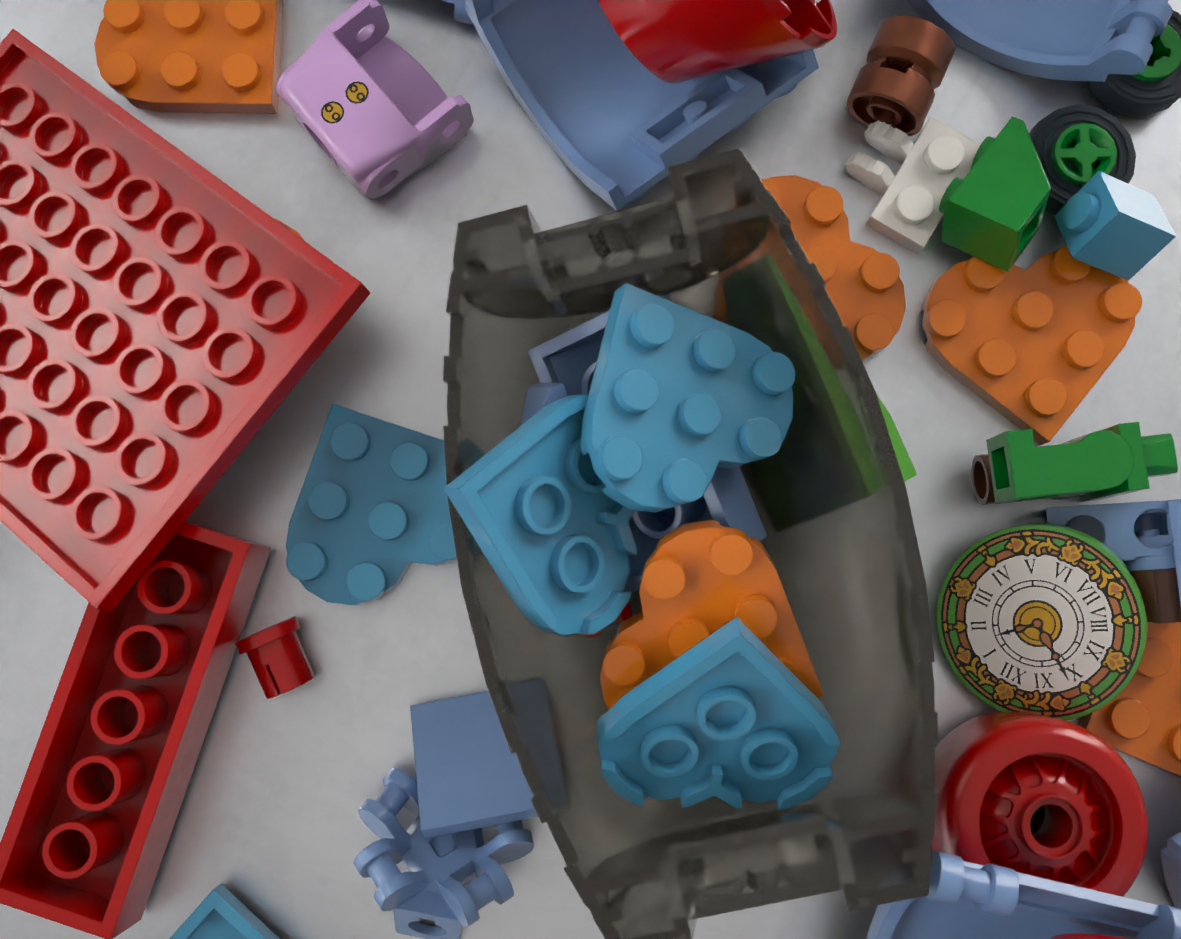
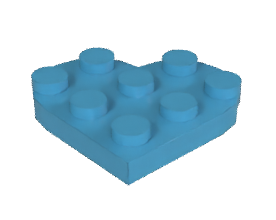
M625 283L614 292L582 418L581 450L583 455L589 453L594 472L606 485L601 490L607 497L630 510L656 513L701 498L710 484L717 467L731 469L776 454L784 441L793 419L792 385L795 380L794 366L784 354L773 352L769 346L745 331Z
M589 394L565 396L545 406L443 488L516 607L541 631L563 636L577 633L595 634L616 620L632 594V591H623L629 575L628 554L637 555V546L628 524L636 510H630L605 495L601 489L605 488L606 485L594 472L589 453L583 455L581 450L582 418Z
M332 403L289 521L286 540L288 554L286 566L289 573L298 579L307 591L326 602L360 605L368 601L377 600L390 589L397 587L412 563L438 566L445 562L460 559L469 550L477 547L478 544L443 488L477 461L472 454L451 442Z
M738 617L725 624L622 696L607 713L599 718L596 725L602 776L616 794L635 805L644 807V797L657 800L680 798L681 808L693 806L715 796L732 807L743 809L742 800L756 803L776 800L779 810L789 809L812 799L831 782L833 778L831 763L838 752V747H840V739L834 721L823 703Z

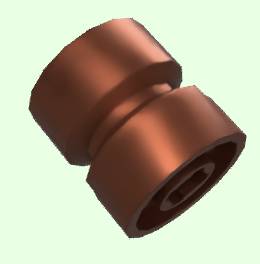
M899 15L887 18L880 24L868 51L866 59L868 64L860 69L848 96L846 105L850 113L867 127L870 123L879 120L903 131L908 136H913L920 132L935 98L934 89L941 85L954 55L955 46L953 40L943 29L918 17Z

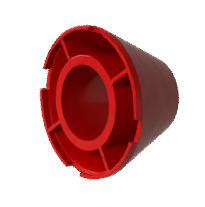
M598 0L610 24L631 53L651 73L671 84L821 48L833 40L837 34L836 17L830 0H821L820 2H817V0Z

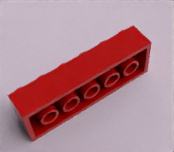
M185 521L112 612L96 609L88 602L0 842L1 904L104 939L115 938L142 919L236 650L235 642L240 639L271 550L270 547Z

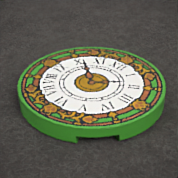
M1028 523L998 530L980 539L969 547L950 568L940 590L937 604L938 635L949 665L956 676L974 695L1001 712H1027L1071 720L1099 710L1116 698L1130 683L1141 662L1147 642L1148 619L1144 602L1134 578L1126 568V564L1109 547L1096 538L1082 531L1059 524Z

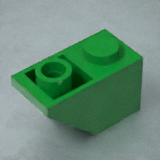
M1012 116L996 138L988 136L984 139L974 156L970 172L964 179L956 177L952 180L939 205V212L945 214L940 241L1006 272L1011 269L1039 231L1051 190L1023 120Z

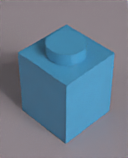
M1098 171L1054 216L1072 258L1128 281L1176 237L1154 195L1101 171Z

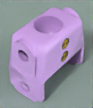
M358 0L330 22L302 56L282 73L276 85V92L291 109L301 126L355 188L369 199H374L386 194L407 177L433 164L466 137V131L472 126L474 119L470 104L462 95L454 98L451 95L447 97L438 83L417 60L385 36L389 31L390 25L383 6L377 0Z

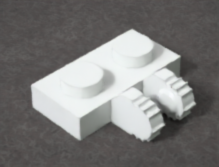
M932 116L914 144L906 133L878 120L877 122L870 123L864 133L865 142L869 143V146H872L875 150H879L881 154L901 165L894 175L888 165L873 159L872 156H868L866 153L858 152L851 154L845 164L847 173L855 178L856 181L862 182L863 185L882 195L866 225L918 255L927 244L944 215L939 212V205L947 187L954 178L964 179L970 172L972 161L981 144Z

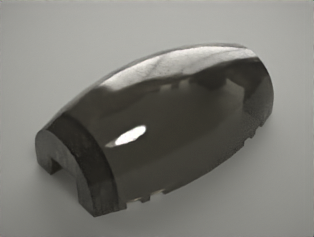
M739 148L668 167L673 197L546 231L541 230L528 205L458 223L453 271L450 278L446 312L451 316L449 356H444L443 381L448 384V426H443L447 485L520 427L527 389L531 385L540 383L528 350L610 311L614 292L625 283L654 295L669 294L671 301L751 334L769 346L773 352H779L788 357L795 369V380L792 385L793 419L779 451L770 457L739 466L767 534V537L760 542L775 564L824 696L818 699L823 703L834 721L840 739V747H838V752L831 763L833 772L831 782L812 799L789 809L779 810L776 800L760 803L742 800L743 809L732 807L715 796L693 806L681 808L680 798L657 800L644 797V807L635 805L616 794L602 776L596 725L599 718L609 711L604 702L600 671L605 648L617 634V628L620 624H616L615 621L601 629V635L595 638H586L581 633L565 636L550 634L534 626L514 604L447 495L462 593L489 694L511 754L516 752L522 772L534 795L530 800L541 823H547L566 863L563 869L583 903L590 909L593 919L605 939H693L697 918L838 890L843 891L848 911L927 896L929 894L932 861L931 841L935 829L938 791L935 789V740H938V712L935 711L932 662H935L927 585L905 482L877 394L847 326H843L840 316L825 290L826 283L815 263H810L791 229V221L770 191L764 187L761 178ZM639 590L632 592L628 601L632 616L642 611Z

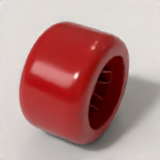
M996 711L982 714L961 723L941 739L931 752L922 770L917 789L916 812L920 834L928 853H933L934 851L959 856L963 861L984 866L988 863L1014 869L1019 873L1122 897L1131 888L1139 874L1147 849L1148 819L1145 802L1138 782L1129 766L1113 747L1099 736L1075 723L1027 712ZM1045 806L1044 822L1041 828L1032 835L1030 828L1031 818L1038 808Z

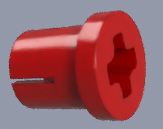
M296 616L235 642L240 655L247 653L266 699L288 692L315 678L295 630L301 628Z

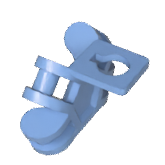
M391 768L382 780L385 788L376 800L366 799L358 809V814L364 824L381 839L364 848L356 856L353 864L363 878H372L378 888L374 894V899L383 912L393 910L397 933L424 939H461L462 926L467 928L479 920L478 910L493 900L502 905L514 896L512 884L500 865L513 862L529 854L535 847L532 833L530 830L523 829L522 820L425 838L420 828L417 782L404 771ZM402 807L417 816L407 831L396 818ZM496 827L498 835L484 845L482 830ZM403 861L409 872L401 873L396 864ZM474 876H477V877H478V878L474 879L473 881H471L470 883H468L467 885H465V886L462 885L463 883H465L466 881L470 880V879L473 878ZM420 918L434 920L438 926H431L418 921H420Z

